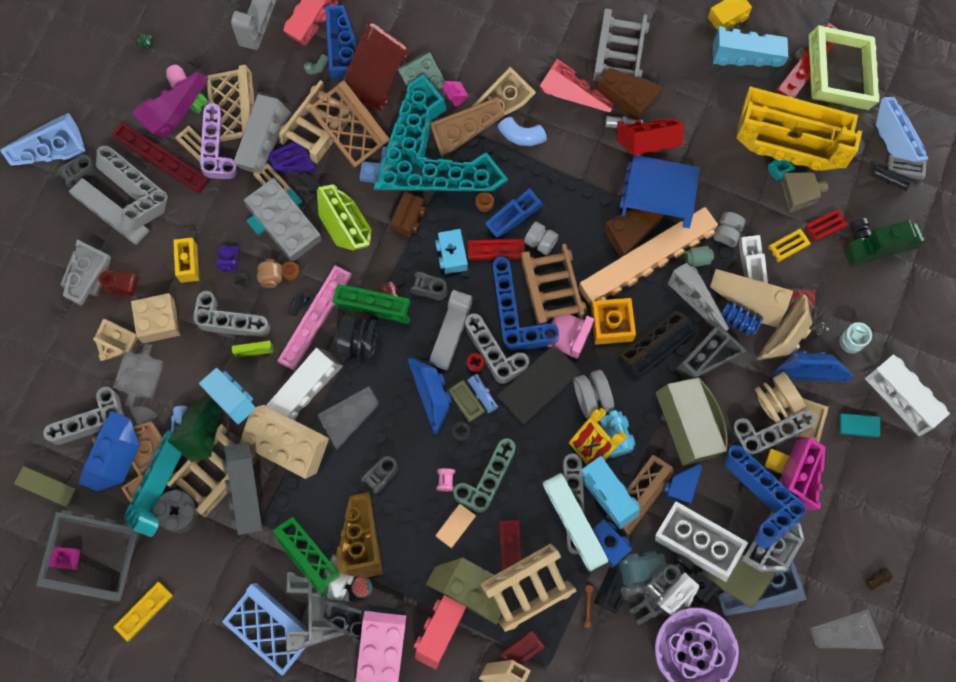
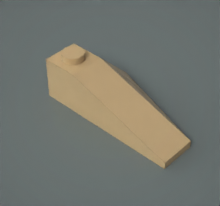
M715 269L710 288L733 303L735 301L737 307L742 305V311L749 309L750 316L756 313V320L762 317L763 324L778 328L788 309L793 291L718 269Z

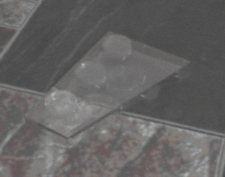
M367 387L318 414L336 449L346 441L379 403L371 388Z
M869 609L810 628L817 648L884 649Z

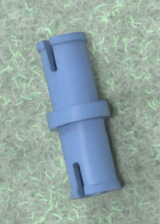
M478 374L467 380L476 393L475 397L477 400L480 399L488 413L499 407L490 395L489 388L485 387Z

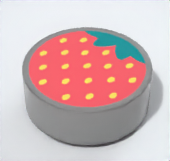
M360 577L355 579L352 583L353 594L359 598L369 596L372 592L370 580Z

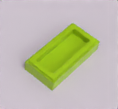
M271 341L232 346V353L236 358L274 352Z

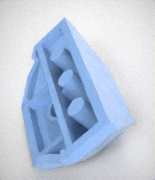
M884 97L881 99L876 127L879 130L880 137L884 139L887 145L888 152L893 157L913 162L928 160L920 138L904 110L897 104L895 97Z

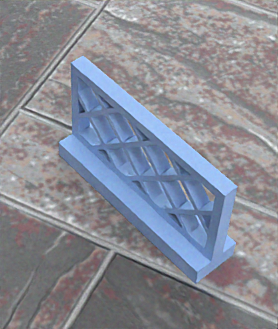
M254 583L247 588V592L222 623L283 676L306 647L290 653L276 652L275 640H284L286 637L275 638V625H282L285 628V635L287 632H308V627L258 583ZM250 597L255 601V610L245 611V601ZM259 612H267L270 615L269 624H260ZM245 613H256V625L246 626ZM235 614H242V626L236 627L230 622ZM271 626V638L261 639L260 627ZM257 627V639L250 640L247 637L246 628ZM272 641V653H265L262 650L261 642ZM287 654V664L282 668L277 664V655Z

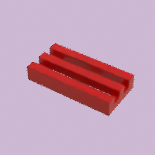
M837 209L807 224L805 227L814 242L846 227L848 223L843 220V215H840V210ZM834 216L836 217L835 219H833V220H831V221H829V222H827V223H825V224H823V225H821V226H819V227H817V228H815V229L812 230V227H814V226H816V225H818V224H820V223H822V222H824V221H826V220H828V219H830V218H832V217H834ZM837 222L840 223L839 225H837V226H835V227H833V228H831V229H829V230H827V231H825V232H823V233H821V234H819V235H817V236H816V234H815V233H817V232H819V231H821V230H823V229H825V228H827V227H829V226H831V225H833V224H835V223H837Z

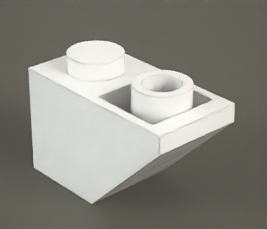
M333 554L330 563L338 571L337 556ZM325 569L322 579L325 580L331 576L332 572ZM340 574L339 578L327 585L328 593L326 594L328 599L342 601L347 592V589H345L346 585H351L355 576Z

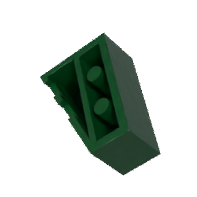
M211 398L191 403L182 416L183 421L180 425L176 426L174 429L176 431L175 434L167 442L191 462L210 458L214 447L221 407Z

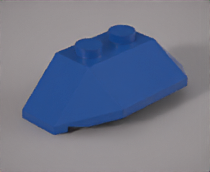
M806 351L793 353L770 376V380H773L775 376L785 372L789 379L793 381L847 383L853 378V374L833 355H827L826 352L807 354Z
M408 358V364L434 435L438 434L450 409L449 403L452 402L449 392H444L442 386L445 385L442 373H437L436 368L414 358Z
M111 411L85 463L79 481L80 485L100 491L124 482L140 446L130 418Z

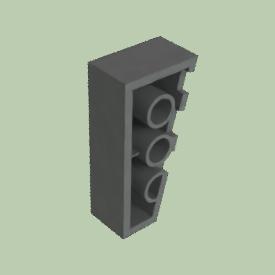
M248 442L224 446L226 461H223L222 464L224 474L228 473L229 480H225L227 492H231L232 498H228L229 509L234 510L235 515L231 516L232 528H237L238 535L262 531L252 457Z

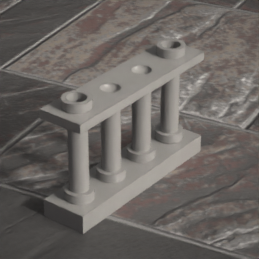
M605 9L593 80L598 81L601 75L609 68L641 79L642 70L639 67L644 34H648L650 24L646 22L647 15L643 16L642 23L614 19V17H611L612 10ZM614 26L640 30V37L637 39L612 35L609 32V28ZM615 42L638 46L637 55L610 51L609 48H606V44ZM614 58L636 62L635 69L628 70L609 67L607 64H603L604 59Z

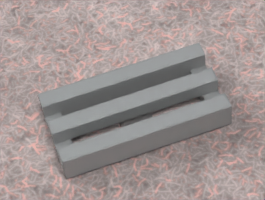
M889 155L888 171H895L897 175L922 180L925 178L927 160L913 162ZM893 161H894V162H900V163H906V164H904V165H902V164H896V163H893Z

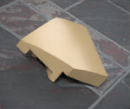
M107 319L102 320L93 338L99 350L100 361L131 352L138 339L136 333Z

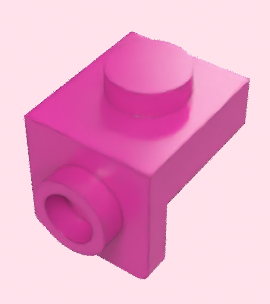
M446 81L442 85L449 100H452L455 107H459L468 97L461 82Z
M54 546L49 567L77 570L81 550Z

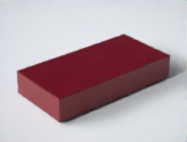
M531 629L503 650L500 656L504 661L514 660L519 664H523L542 650L545 645L533 629Z

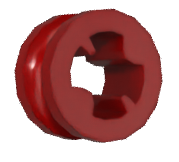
M478 353L469 355L467 358L468 369L472 372L481 371L484 367L483 357ZM472 359L480 360L478 367L470 364Z

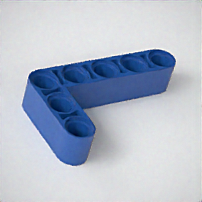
M505 257L495 259L493 270L505 347L510 351H518L556 344L560 335L558 327L554 324L519 327L510 262ZM501 265L507 266L503 271L498 270V267ZM502 283H508L509 287L506 289L500 288V285ZM505 301L512 302L509 307H504L502 304ZM507 319L515 320L512 325L505 324ZM548 331L556 333L553 338L546 337ZM530 334L537 336L533 341H529L526 338ZM510 337L518 339L514 344H510L507 341Z
M738 445L731 446L724 460L725 466L775 513L762 523L755 536L758 546L769 548L800 523L806 508L798 498L744 448Z

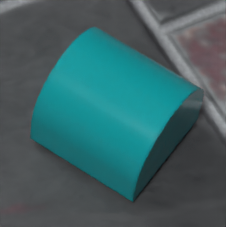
M774 160L769 163L768 170L770 175L776 181H779L785 173H792L795 167L789 161Z

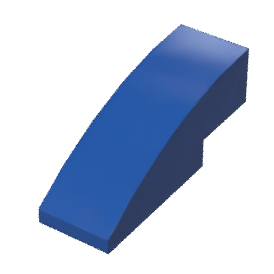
M529 188L516 200L510 201L485 224L498 238L523 222L544 204Z

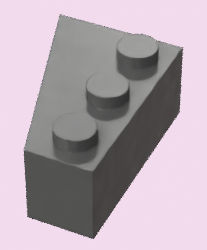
M718 324L675 370L686 380L698 378L740 357L746 350Z

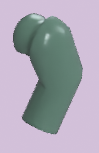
M321 54L317 63L307 62L304 65V70L310 75L321 73L329 58Z

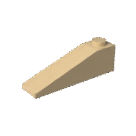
M509 67L473 106L498 97L504 114L507 115L524 106L536 92Z

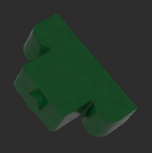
M910 220L877 228L867 238H860L850 242L845 247L844 253L851 267L918 249L926 240L919 224H912Z

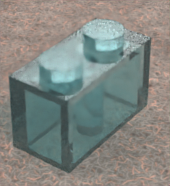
M656 551L644 553L642 557H638V554L626 555L625 560L619 561L624 586L643 583L659 565L666 564L664 554H656Z

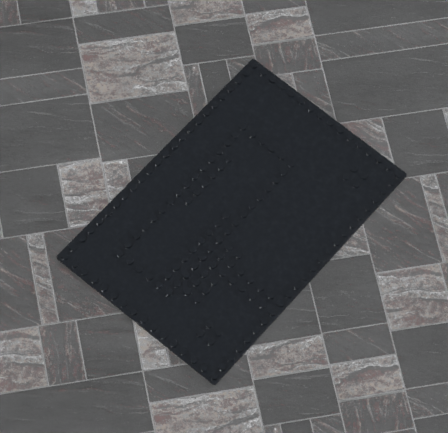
M476 135L459 147L452 161L457 163L472 162L487 152L507 177L508 181L494 191L435 192L424 217L419 222L418 232L414 233L382 292L410 300L407 315L410 317L409 324L374 316L369 317L368 328L371 320H377L378 343L372 360L365 359V351L362 359H358L357 350H354L352 357L347 358L310 428L329 438L317 473L305 479L288 470L261 523L263 526L274 530L293 517L321 552L331 559L333 554L336 555L340 544V535L345 523L349 497L369 492L383 574L369 578L433 609L437 600H442L444 596L425 585L434 568L464 558L493 575L500 573L502 568L499 521L519 520L521 560L552 544L561 556V558L555 561L563 581L566 582L568 580L575 587L576 592L572 593L569 598L560 600L520 623L515 629L506 632L499 623L496 625L467 608L460 623L508 647L533 629L545 647L531 658L549 665L592 572L587 569L580 554H572L567 550L565 526L542 483L560 473L563 475L562 464L567 455L576 454L579 456L569 442L588 419L580 408L573 379L581 375H585L589 379L591 372L599 369L602 370L613 396V411H621L622 415L626 416L629 427H627L629 435H633L635 441L634 449L630 453L610 459L608 457L605 460L619 482L627 489L634 479L663 414L656 391L667 384L678 381L680 374L675 369L690 354L705 319L668 285L673 271L686 263L683 253L677 258H670L665 266H657L650 275L639 277L638 281L632 286L626 285L619 294L615 296L610 295L606 298L607 300L632 299L636 332L633 342L595 344L592 326L578 359L548 346L518 351L508 350L505 347L493 270L494 260H468V240L525 239L529 229L537 221L545 226L546 231L550 229L559 234L558 240L548 255L538 251L537 246L531 247L524 243L525 252L529 251L530 258L534 257L536 259L561 253L562 244H566L567 250L570 249L573 260L571 265L577 288H579L580 282L620 259L605 234L604 227L606 222L622 215L623 208H620L621 198ZM530 188L544 205L523 222L497 238L485 223L510 201L516 200ZM488 192L493 196L494 205L491 210L482 212L477 209L475 199L479 193ZM627 207L626 212L632 210L633 208ZM663 217L661 223L636 248L678 223ZM460 229L468 270L445 274L444 268H440L439 257H442L441 251H437L435 240H438V233ZM703 238L696 247L708 246L709 249L713 250L714 260H711L710 265L697 266L695 268L714 300L717 292L710 288L715 269L726 272L735 254V249L712 238ZM508 259L512 272L519 327L536 326L537 322L521 259ZM564 261L536 266L533 270L535 275L542 276L565 271L566 269ZM501 265L498 267V270L503 271L507 266ZM422 272L443 279L446 282L448 291L446 298L436 300L411 293L409 290L410 287H413L416 278L415 273ZM568 278L541 283L538 286L539 292H543V294L570 288ZM502 283L500 285V288L506 289L509 287L508 283ZM438 286L434 291L440 292L443 290V287ZM453 290L472 296L469 315H480L506 359L517 353L527 355L529 365L524 374L508 383L501 384L495 380L485 361L481 371H470L467 367V358L473 353H480L468 335L465 326L448 371L429 365L431 354L448 311V302ZM579 291L581 302H585L586 313H584L583 317L585 321L587 316L592 318L591 307ZM573 295L547 300L542 305L544 310L551 311L575 306ZM505 301L502 305L504 307L511 306L512 302ZM676 310L690 318L696 333L639 378L635 377L630 367L620 360L619 354ZM577 313L570 314V315H572V316L578 318V314H577ZM550 318L547 324H551L554 318ZM677 318L671 324L679 322L680 319ZM507 319L505 324L512 325L515 320ZM472 322L471 325H474V326H475V328H476V333H477V332H478V330H477V324H474V323ZM666 330L660 331L657 335L663 334ZM530 334L526 339L533 341L537 336ZM485 337L478 340L481 344L489 342ZM510 337L507 342L514 344L518 339ZM646 342L642 347L648 346L651 342ZM492 353L488 356V358L491 360H497L498 355ZM636 353L629 355L627 358L631 359ZM408 358H414L436 368L438 374L442 373L445 385H442L444 392H447L448 389L464 379L476 396L475 391L467 380L478 374L485 387L489 388L490 395L499 407L488 413L480 399H478L485 413L469 423L450 396L452 401L449 403L450 409L438 434L434 435L409 367ZM472 359L470 364L478 367L480 360ZM518 360L515 362V365L523 367L525 363L522 360ZM502 369L498 371V374L505 377L508 375V372ZM506 438L511 439L515 443V453L489 508L485 512L479 513L464 506L476 517L451 549L438 539L436 534L458 507L459 503L454 499L453 491L436 490V487L439 486L437 470H455V474H453L454 488L460 483L477 488L499 442ZM507 445L503 448L501 457L505 458L506 452L510 451V446ZM383 457H392L398 464V471L380 492L374 494L373 489L366 482L363 483L361 479ZM580 457L581 462H582V469H583V468H585V467L587 466V464H586V463L584 462V460ZM574 460L566 462L567 466L571 469L577 467V463ZM387 462L384 464L383 469L384 471H391L394 465L392 462ZM496 462L492 465V468L495 471H501L503 465ZM492 480L484 482V487L487 489H492L495 486ZM569 480L568 486L575 489L578 487V483L575 480ZM583 483L584 515L593 530L603 519L606 522L610 520L606 518V511ZM460 489L457 492L459 498H465L468 495L465 489ZM477 498L475 504L478 507H483L486 501L483 498ZM291 525L284 532L286 535H295L296 528ZM297 540L298 543L307 547L308 543L306 541ZM571 541L572 548L576 549L573 541ZM548 566L538 570L537 574L546 592L557 587ZM530 576L519 582L528 602L539 597ZM512 586L502 591L511 613L521 607Z

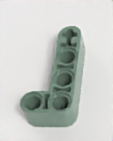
M506 438L499 442L477 488L465 483L456 485L453 491L456 502L479 513L485 512L489 508L515 453V443L511 439ZM508 445L510 446V451H507L505 458L501 457L503 448ZM499 462L503 465V469L495 471L492 465ZM492 480L495 486L492 489H487L484 487V482ZM460 489H465L468 495L465 498H459L457 492ZM483 498L486 504L483 507H478L475 504V500Z

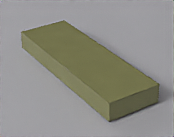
M25 466L22 467L14 482L19 487L69 508L78 491Z

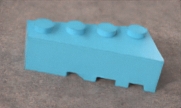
M719 26L712 44L713 64L721 66L727 64H735L737 66L754 65L758 67L763 65H772L773 67L784 66L788 58L787 37L768 34L761 37L756 32L743 34L738 29H733L731 32L725 31V27Z

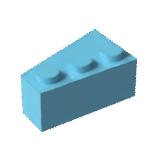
M602 456L582 469L584 485L619 529L639 516L640 505L635 498L629 496L626 487L619 482Z

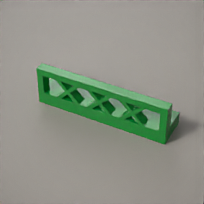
M337 284L332 302L339 309L409 324L410 317L407 315L410 300L408 298Z
M292 517L273 530L275 540L322 597L328 593L327 585L339 578L340 574ZM293 525L296 528L295 535H286L284 530ZM297 540L306 541L308 543L307 550L298 549L296 547ZM309 555H318L319 563H309ZM320 570H330L332 575L323 580L320 577Z

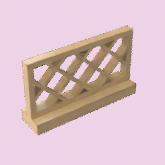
M246 65L239 66L238 70L207 76L209 79L207 82L209 104H215L214 99L218 94L224 97L217 105L220 111L225 113L221 118V127L226 131L220 136V142L242 138L254 106L252 72ZM238 76V81L234 86L229 83L232 77ZM220 79L222 83L217 89L214 88L212 81ZM227 84L231 87V89L226 95H224L220 91ZM237 91L240 96L234 102L230 97ZM228 100L233 105L228 111H225L222 107ZM236 107L241 109V113L237 118L231 115ZM212 112L210 115L211 121L213 122L215 112ZM228 117H230L234 121L227 128L223 125V123L226 121ZM238 123L242 125V132L234 133L232 131ZM211 129V135L215 134L216 130Z

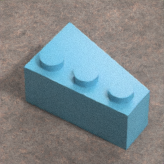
M215 368L199 385L239 424L256 409L251 403L253 398L246 391L242 393L243 388L236 381L232 383L233 378L226 371L222 373L218 368Z

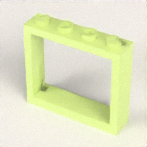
M818 25L809 33L812 99L869 110L879 103L875 37ZM826 41L861 48L864 94L828 87Z

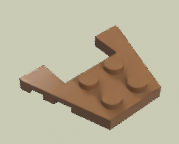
M153 422L133 426L140 446L132 465L139 476L122 487L130 502L163 438ZM97 437L91 439L93 443H95Z

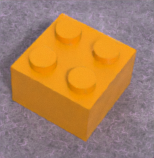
M632 299L593 301L591 316L594 318L593 333L595 344L633 342L636 332Z

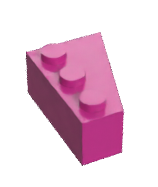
M811 437L796 440L779 481L804 504L806 511L817 510L821 506V503H819V491L822 490L820 480L821 472H824L826 449L825 446Z

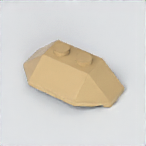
M802 295L797 299L756 359L766 360L785 357L797 352L800 348L798 343L811 332L809 328L812 325V318L806 295Z

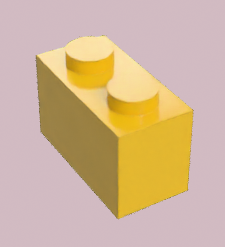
M724 0L710 9L708 19L717 30L720 26L725 27V30L729 31L736 23L744 22L749 18L752 6L747 0Z
M193 238L175 239V276L180 283L199 281L198 246Z

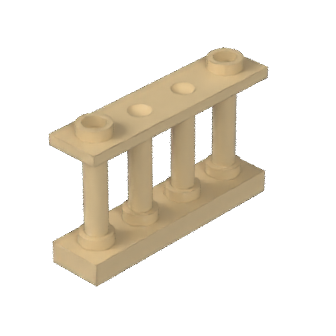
M321 80L311 88L308 97L287 124L283 125L279 130L281 144L284 145L288 138L309 150L310 159L316 164L333 144V140L325 130L304 119L309 112L308 108L326 94ZM330 96L331 104L340 105L339 100ZM317 107L314 108L318 115L326 116V112ZM342 108L341 118L351 120L352 112L349 109ZM328 119L330 123L329 129L337 131L338 121ZM341 121L340 131L345 128L348 122ZM300 125L318 135L319 140L312 144L293 132Z
M222 424L217 428L214 445L218 441L224 446L233 445L234 443L224 435L228 430ZM250 450L252 464H254L259 457ZM212 451V456L208 459L224 472L223 460ZM188 460L178 472L175 471L171 475L167 485L173 490L179 486L198 503L196 511L206 518L228 493L225 480H229L228 473L225 474L226 477L221 482H216L197 465L201 460L194 462ZM191 471L211 487L212 492L207 497L201 496L183 480Z
M552 544L547 545L480 583L487 597L495 598L503 615V618L499 619L498 623L505 632L515 629L520 623L560 600L569 598L572 593L576 592L575 587L568 580L566 582L563 581L555 564V561L561 558V556ZM545 566H548L557 586L548 592L545 591L537 574L538 570ZM527 576H530L539 595L538 598L531 602H528L519 583L520 580ZM512 586L521 605L519 609L512 613L501 594L504 589Z

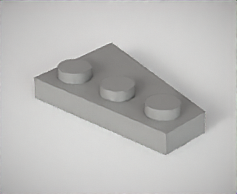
M77 240L75 245L76 251L72 257V267L67 277L63 296L82 306L111 260V257Z

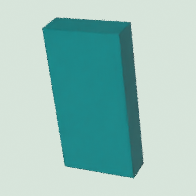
M840 414L839 434L880 437V417Z

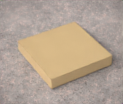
M804 398L802 399L806 407L794 413L787 407L788 418L805 410L814 414V425L809 430L794 437L800 439L811 437L819 442L829 407ZM803 417L796 425L798 427L802 423L807 424L810 420ZM785 424L782 426L784 433H792L790 425Z

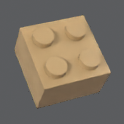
M169 293L131 301L136 337L142 344L180 336L175 300Z

